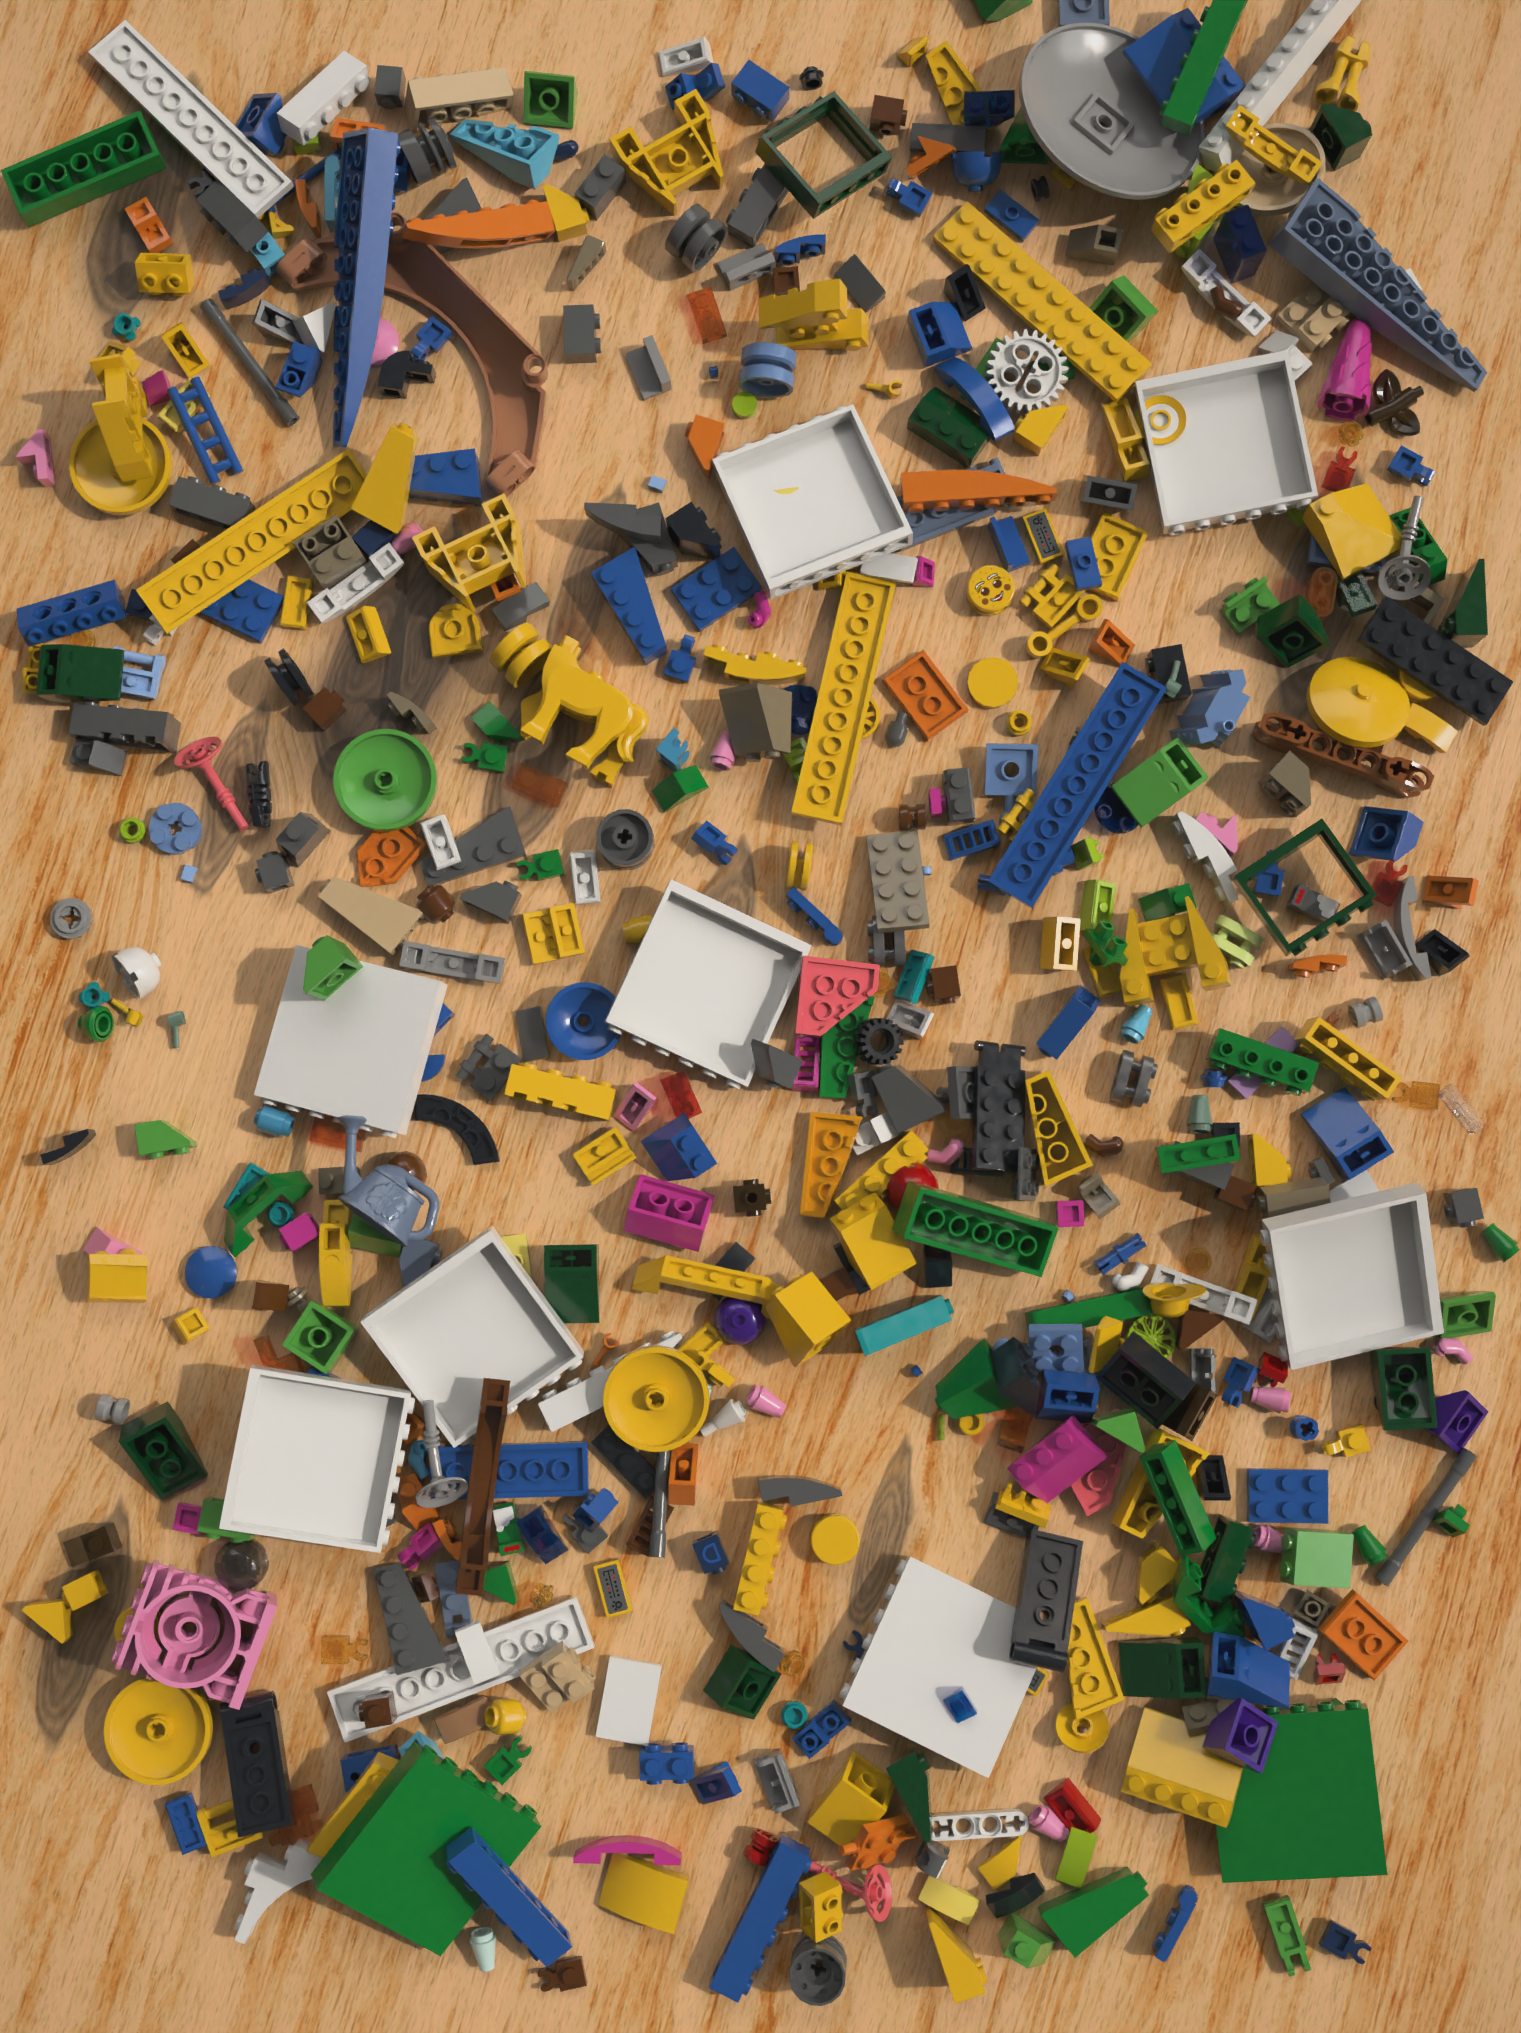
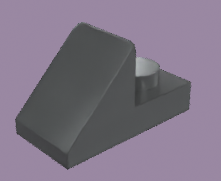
M261 299L253 325L263 337L267 338L273 335L293 345L294 341L298 343L301 341V337L293 323L298 317Z
M76 738L69 762L74 765L121 776L128 751L98 740L92 742Z

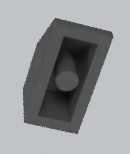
M495 881L462 893L460 899L468 905L509 923L522 895L517 891L518 886L508 881H504L503 884Z
M752 1039L751 1047L757 1075L767 1079L765 1084L780 1090L782 1085L791 1089L803 1060L769 1044Z

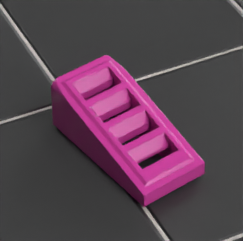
M795 1036L794 1056L797 1058H814V1061H803L800 1068L814 1069V1072L798 1071L792 1091L818 1092L821 1038ZM800 1047H815V1051H800ZM798 1078L813 1079V1081H801Z

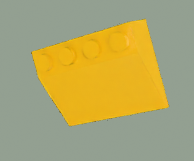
M1145 1707L1127 1765L1121 1792L1227 1828L1231 1819L1243 1767L1223 1760L1202 1747L1207 1732L1189 1736L1184 1719Z

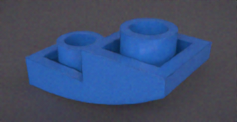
M826 234L807 235L775 247L776 263L791 266L795 263H800V254H805L809 257L825 254Z
M834 1699L807 1722L792 1739L810 1759L829 1744L830 1739L849 1725L852 1719Z

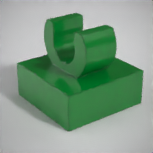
M1459 1504L1455 1508L1451 1506L1449 1509L1438 1512L1431 1521L1452 1538L1465 1534L1470 1526L1462 1519L1467 1510Z

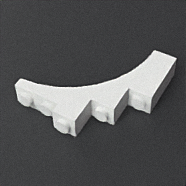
M299 1838L294 1845L290 1844L284 1856L285 1861L259 1852L255 1859L250 1858L244 1874L247 1875L244 1885L251 1887L244 1901V1904L248 1906L245 1914H240L234 1930L238 1932L234 1941L245 1944L251 1936L260 1916L268 1906L286 1891L312 1879V1871L323 1858L306 1852L310 1844L309 1841Z

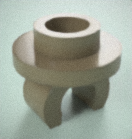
M297 1286L288 1292L286 1306L289 1307L295 1304L303 1313L309 1304L303 1297L308 1291L306 1287L300 1289Z

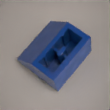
M930 302L909 310L907 323L925 368L972 350L955 303Z
M1043 1369L1035 1418L1065 1421L1074 1415L1080 1423H1088L1096 1413L1100 1392L1095 1374Z

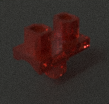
M684 1070L660 1080L676 1118L683 1113L686 1114L688 1119L702 1114Z

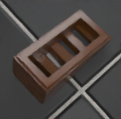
M652 1495L626 1543L627 1546L649 1557L650 1544L647 1546L635 1540V1537L638 1535L650 1542V1534L640 1530V1527L643 1525L652 1530V1523L645 1520L646 1516L653 1518V1511L650 1510L651 1506L654 1505V1496ZM667 1504L666 1523L674 1509L669 1504Z

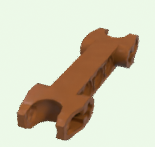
M1278 713L1264 714L1262 720L1255 723L1251 734L1256 742L1283 754L1291 751L1293 754L1373 782L1379 789L1407 798L1417 797L1421 794V791L1430 789L1434 779V775L1429 769L1402 757L1391 758L1363 747L1344 744L1328 734L1310 728L1303 721ZM1268 719H1276L1279 723L1268 721ZM1260 729L1265 736L1269 737V739L1261 738L1259 736L1258 730ZM1313 741H1317L1322 745V752L1314 750L1312 746ZM1337 750H1342L1346 753V761H1342L1337 757ZM1362 759H1366L1371 763V770L1363 768L1361 764ZM1422 772L1426 776L1425 785L1422 779L1414 773ZM1404 788L1415 790V792H1408Z

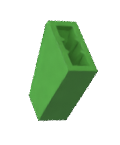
M1015 1913L1008 1915L997 1934L1004 1955L1027 1969L1045 1964L1058 1941L1050 1934Z

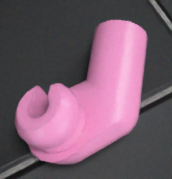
M952 1139L943 1151L930 1149L927 1160L932 1163L953 1164L962 1155L964 1144L959 1139Z
M1441 1338L1433 1345V1350L1438 1356L1454 1354L1463 1365L1473 1359L1472 1354L1458 1339Z

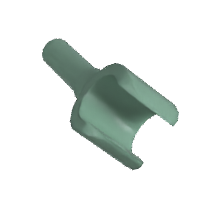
M1178 660L1174 661L1171 675L1165 685L1167 687L1165 694L1172 698L1176 696L1182 686L1175 682L1181 663Z
M183 1011L172 1013L168 1016V1023L172 1028L173 1048H179L178 1026L186 1024Z

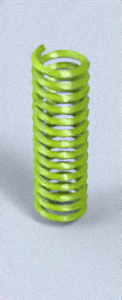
M938 1414L937 1441L945 1440L941 1439L945 1438L941 1437L945 1436L943 1435L945 1434V1426H943L945 1424H942L945 1422H941L945 1421L941 1420L945 1419L943 1418L945 1414Z

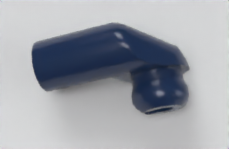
M569 140L558 144L554 159L561 162L575 156L579 149L577 142Z

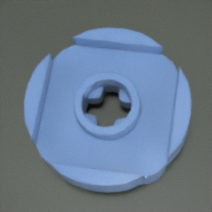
M181 803L159 806L150 820L149 833L151 841L160 850L171 855H181L191 848L193 849L202 837L203 827L198 815L193 809ZM175 822H179L178 825L182 828V831L176 832L174 836L170 826L174 825Z

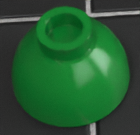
M104 1006L91 1008L79 1017L78 1027L92 1041L104 1042L113 1031L114 1020L112 1013Z

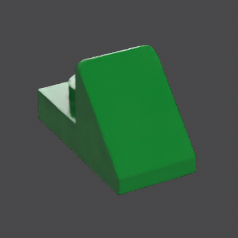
M1189 883L1171 889L1165 888L1139 898L1145 922L1186 912L1185 897L1187 896L1190 897L1197 908Z

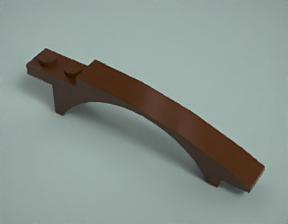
M483 1379L464 1516L456 1594L482 1596L485 1571L488 1568L496 1478L508 1409L509 1380Z

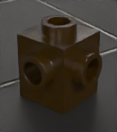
M759 1179L743 1180L742 1186H733L735 1213L746 1212V1217L761 1216V1210H767L766 1204H771L770 1188L765 1189L764 1183L759 1184ZM750 1193L757 1195L756 1202L750 1203L747 1197Z

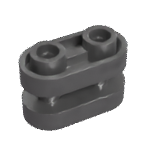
M872 916V921H867V935L873 937V946L868 947L869 962H874V964L884 967L885 959L894 958L895 966H905L904 931L877 933L876 917ZM884 933H893L894 948H884Z
M1123 1050L1115 1072L1110 1100L1121 1102L1124 1095L1129 1096L1130 1105L1141 1108L1143 1103L1147 1104L1149 1101L1151 1089H1148L1150 1078L1154 1079L1158 1064L1154 1063L1153 1057L1145 1055L1142 1056L1140 1062L1134 1061V1052ZM1130 1071L1137 1072L1133 1087L1127 1085Z

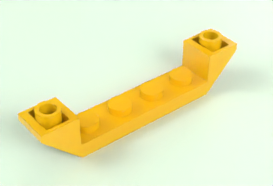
M667 1255L638 1265L632 1286L634 1290L658 1295L660 1283L662 1282L763 1304L761 1312L765 1318L769 1319L771 1318L766 1306L772 1299L770 1294L778 1288L769 1277Z

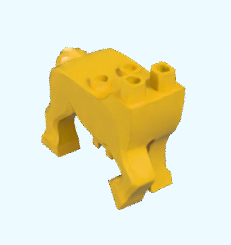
M565 635L559 646L553 645L545 662L542 673V690L521 701L520 735L525 741L533 737L537 740L536 742L544 745L548 732L560 711L577 721L595 725L590 739L581 746L571 748L565 755L567 759L575 760L582 764V767L589 769L593 760L608 748L607 758L602 763L596 765L590 771V774L595 779L613 788L617 775L626 762H634L633 747L635 742L647 730L649 723L648 715L642 707L631 703L629 698L621 691L602 681L603 677L592 670L589 673L582 670L577 660L581 652V648L578 647L579 642Z

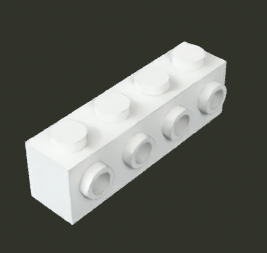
M343 51L277 112L281 131L304 146L324 126L332 122L340 111L349 106L356 96L366 90L370 84L367 65L346 51Z

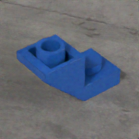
M710 63L696 76L680 73L665 88L671 108L674 110V101L694 89H697L705 102L724 89L725 84L719 64Z

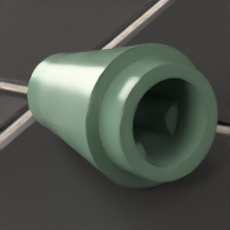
M1207 1095L1192 1096L1187 1122L1190 1133L1207 1134L1211 1132L1213 1122Z

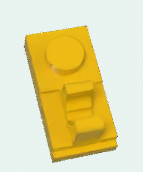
M1008 1482L1003 1490L1000 1489L995 1509L1040 1527H1046L1052 1505L1045 1503L1041 1499L1026 1496L1027 1491L1023 1488L1020 1493L1011 1490L1012 1482Z

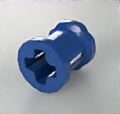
M1298 1415L1291 1420L1290 1431L1295 1437L1304 1441L1314 1440L1319 1433L1318 1423L1310 1417ZM1302 1423L1306 1424V1427L1309 1429L1307 1433L1302 1432L1303 1430L1300 1428Z

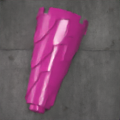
M1354 319L1347 325L1342 342L1339 343L1336 356L1330 366L1326 382L1318 396V409L1321 412V409L1324 407L1326 409L1324 415L1333 419L1344 421L1356 420L1357 414L1361 413V418H1363L1369 411L1371 397V326L1361 319Z

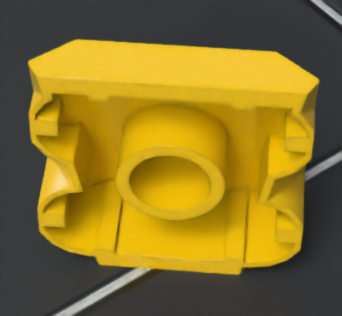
M132 1248L123 1249L118 1254H109L106 1251L88 1254L87 1302L144 1303L147 1300L148 1262L146 1255L137 1254Z

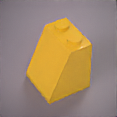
M875 1192L830 1218L850 1264L871 1290L917 1264L904 1238L892 1231L894 1220L886 1205Z
M812 1271L805 1276L797 1275L788 1283L789 1286L785 1289L783 1286H780L770 1294L772 1299L766 1306L787 1355L795 1368L832 1344L851 1321Z
M853 1750L814 1805L808 1823L816 1831L823 1833L834 1841L838 1847L841 1844L850 1843L859 1834L863 1824L879 1821L886 1813L895 1785L890 1776Z

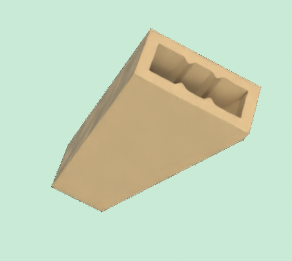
M335 876L331 880L327 879L319 889L321 893L318 897L394 956L401 949L404 941L409 939L425 919L424 913L419 909Z

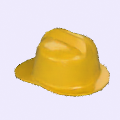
M1152 1283L1146 1285L1142 1292L1146 1297L1150 1298L1154 1314L1166 1317H1179L1188 1310L1191 1299L1202 1296L1206 1292V1287L1200 1284Z

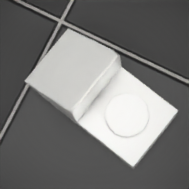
M1276 330L1258 347V350L1263 355L1288 350L1294 381L1296 382L1313 363L1295 346L1299 340L1297 337Z
M886 1112L860 1125L852 1148L857 1156L903 1134V1132H897L889 1113Z

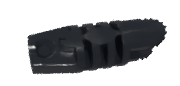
M267 761L260 762L258 771L255 764H246L247 787L249 788L248 801L250 803L249 811L250 815H252L253 826L256 828L270 827L272 803L270 801L272 799L269 787V763Z

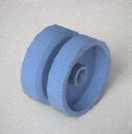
M757 342L744 346L741 356L743 368L739 374V387L745 392L761 397L773 398L790 395L794 388V375L792 372L796 369L797 353L789 347L776 343Z

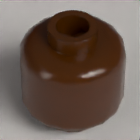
M431 884L417 896L419 900L417 908L424 913V916L430 922H436L440 919L443 923L454 914L452 908L455 905V899L442 885L434 887Z

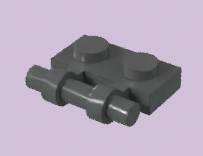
M485 1034L481 1041L475 1043L473 1046L475 1049L469 1058L462 1061L460 1064L461 1069L456 1076L465 1081L470 1073L476 1078L470 1086L493 1101L508 1080L511 1065H518L522 1058L501 1043L494 1052L488 1048L494 1038ZM485 1054L490 1059L482 1070H479L475 1065Z

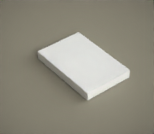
M610 1655L596 1737L643 1746L648 1744L662 1664Z

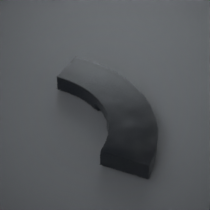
M427 1094L417 1095L414 1105L416 1121L438 1122L454 1130L466 1143L472 1156L473 1165L500 1162L496 1143L486 1125L476 1114L462 1104L445 1097Z

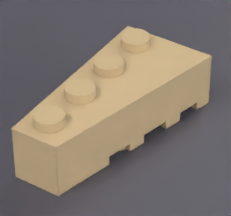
M490 67L486 70L475 72L466 70L452 75L443 73L429 78L415 77L412 80H408L404 109L409 128L415 134L419 133L418 123L422 122L424 126H427V119L432 116L437 124L442 127L441 122L455 119L456 122H461L469 118L472 113H477L480 117L510 109L513 92L506 67Z

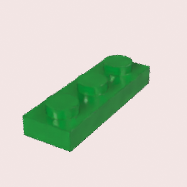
M1236 1134L1156 1147L1160 1174L1241 1160Z

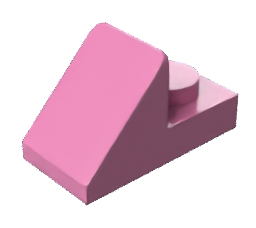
M39 429L19 451L16 459L22 465H33L35 478L45 487H53L56 485L51 438L43 429Z
M1202 812L1196 817L1195 820L1216 837L1230 857L1238 850L1236 815L1231 817L1222 828L1218 826V820L1209 813L1206 815Z

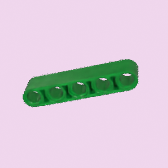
M1143 1288L1028 1311L1025 1312L1028 1330L1029 1324H1082V1328L1097 1326L1105 1316L1117 1320H1125L1153 1314L1150 1298L1143 1294Z

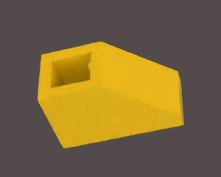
M1156 1542L1137 1560L1135 1597L1142 1605L1145 1602L1151 1603L1160 1595L1159 1590L1166 1584L1167 1586L1173 1584L1178 1567L1176 1561L1159 1542Z

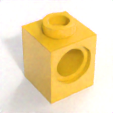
M98 1569L62 1587L63 1600L68 1607H71L72 1611L109 1593Z

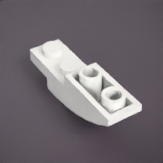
M1178 812L1173 817L1174 822H1172V826L1176 835H1181L1184 841L1183 850L1186 857L1192 859L1194 864L1204 860V872L1209 879L1212 878L1216 886L1214 893L1219 902L1223 901L1224 906L1235 902L1239 897L1229 876L1237 872L1232 859L1208 829L1186 813Z

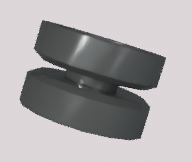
M697 203L687 209L672 227L665 242V250L676 258L682 257V264L692 272H697L707 265L721 247L727 234V226L717 218L710 219V212Z
M630 809L616 810L608 814L600 822L597 830V845L604 860L612 867L620 870H635L643 866L651 858L655 847L654 834L648 820L639 812ZM629 837L631 839L627 840L626 844H622L623 838Z

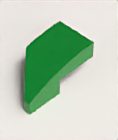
M491 701L471 717L488 738H492L495 743L502 742V740H515L516 742L524 740Z

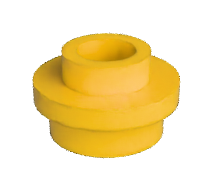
M1015 710L1007 718V729L1016 736L1025 735L1032 727V718L1026 711ZM1020 719L1024 725L1016 727L1014 721Z

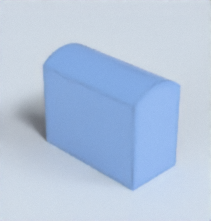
M652 475L648 487L663 493L667 480Z
M185 864L180 879L193 883L198 868Z

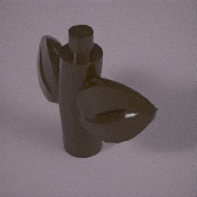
M1388 369L1382 371L1373 386V395L1379 405L1369 408L1367 415L1364 416L1366 422L1372 427L1388 420L1392 431L1402 436L1419 434V419L1409 407L1416 404L1417 398L1424 395L1422 387L1418 386L1414 389L1408 387L1401 391V385L1397 376Z

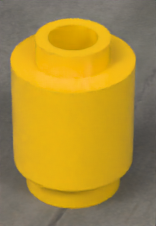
M652 914L628 919V922L622 923L626 943L633 942L634 945L641 942L652 919Z

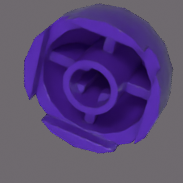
M732 1297L724 1298L718 1305L714 1316L715 1327L719 1335L728 1343L735 1345H746L757 1340L764 1331L766 1318L761 1312L762 1304Z

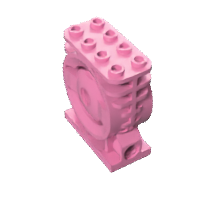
M155 1559L152 1564L146 1563L140 1582L141 1585H144L143 1589L137 1588L130 1609L134 1613L133 1615L127 1614L122 1628L121 1637H124V1640L117 1641L111 1663H115L114 1669L118 1671L121 1668L130 1670L132 1675L140 1673L146 1675V1679L149 1680L153 1677L162 1684L184 1689L203 1686L208 1697L227 1702L229 1707L239 1710L277 1608V1594L268 1591L265 1594L249 1588L232 1594L223 1583L213 1577L190 1573L188 1569H184V1571L174 1568L175 1565L169 1564V1566L159 1563V1560ZM184 1591H189L188 1595L170 1602L161 1614L158 1633L163 1646L167 1649L166 1656L162 1662L159 1660L162 1648L157 1642L154 1633L155 1617L160 1607L168 1599ZM215 1597L224 1615L225 1627L222 1638L212 1651L195 1659L192 1669H186L191 1657L199 1656L208 1651L218 1638L220 1618L216 1608L211 1603L212 1598ZM241 1620L254 1623L251 1635L247 1638L241 1637ZM185 1622H193L197 1628L193 1632H186L182 1629V1625ZM236 1654L243 1656L239 1670L229 1669L228 1667L232 1664Z

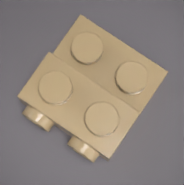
M1311 281L1278 314L1276 320L1313 353L1318 347L1323 349L1333 338L1331 334L1336 329L1340 332L1350 321L1348 318L1350 311Z
M563 1641L519 1670L522 1680L551 1713L569 1700L574 1704L595 1689V1675L587 1665L584 1667L573 1647L568 1648Z

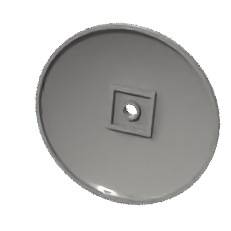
M1074 23L1051 30L1042 36L1029 51L1022 65L1019 78V98L1025 120L1044 152L1063 171L1077 181L1098 192L1114 197L1134 200L1157 198L1176 190L1184 184L1192 175L1202 156L1199 151V145L1205 139L1204 122L1201 121L1193 125L1189 136L1161 126L1163 115L1159 114L1161 105L1122 53L1126 47L1138 40L1139 37L1116 27L1097 23ZM1099 121H1100V122H1103V123L1107 126V128H1106V127H1103V126L1099 123Z

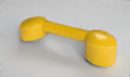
M1087 594L1076 603L1075 613L1048 633L1042 631L1032 633L1025 643L1027 653L1036 659L1045 657L1052 649V641L1079 621L1090 622L1101 614L1103 610L1101 599L1097 595Z

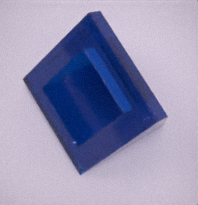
M963 1686L943 1699L957 1723L977 1714V1708Z

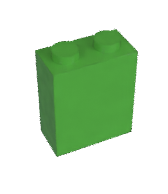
M1284 1527V1535L1281 1538L1282 1560L1279 1565L1280 1581L1298 1586L1350 1588L1354 1534L1340 1530Z

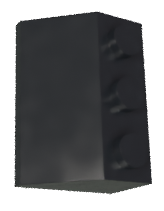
M1134 1331L1096 1376V1379L1156 1429L1164 1423L1196 1384V1382Z

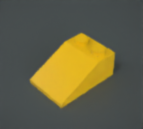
M930 1906L925 1908L928 1923L954 2003L957 2004L986 1994L983 1984L988 1983L981 1958L975 1959L973 1950Z

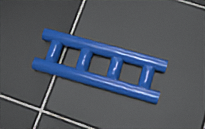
M198 376L190 380L193 386L192 389L179 394L176 386L167 389V393L212 485L220 482L218 473L232 468L234 475H237L244 470ZM198 397L204 412L190 417L184 403ZM209 421L215 435L201 441L195 427ZM220 444L226 459L212 464L206 450Z

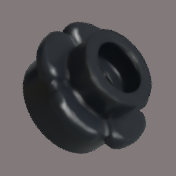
M810 66L804 69L799 79L805 89L815 90L822 86L824 73L822 70H818L817 67Z

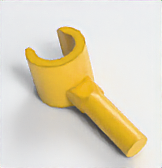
M893 380L889 385L869 382L866 384V389L886 392L887 396L891 399H896L901 394L894 392L891 388L902 387L901 381Z
M115 998L112 999L111 1004L127 1014L125 1022L139 1027L143 1014L126 1007Z

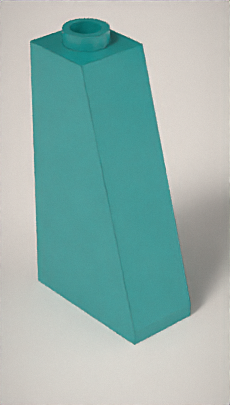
M939 1295L854 1328V1332L864 1356H867L952 1321L950 1314H953L954 1311L949 1298L944 1300L943 1296Z

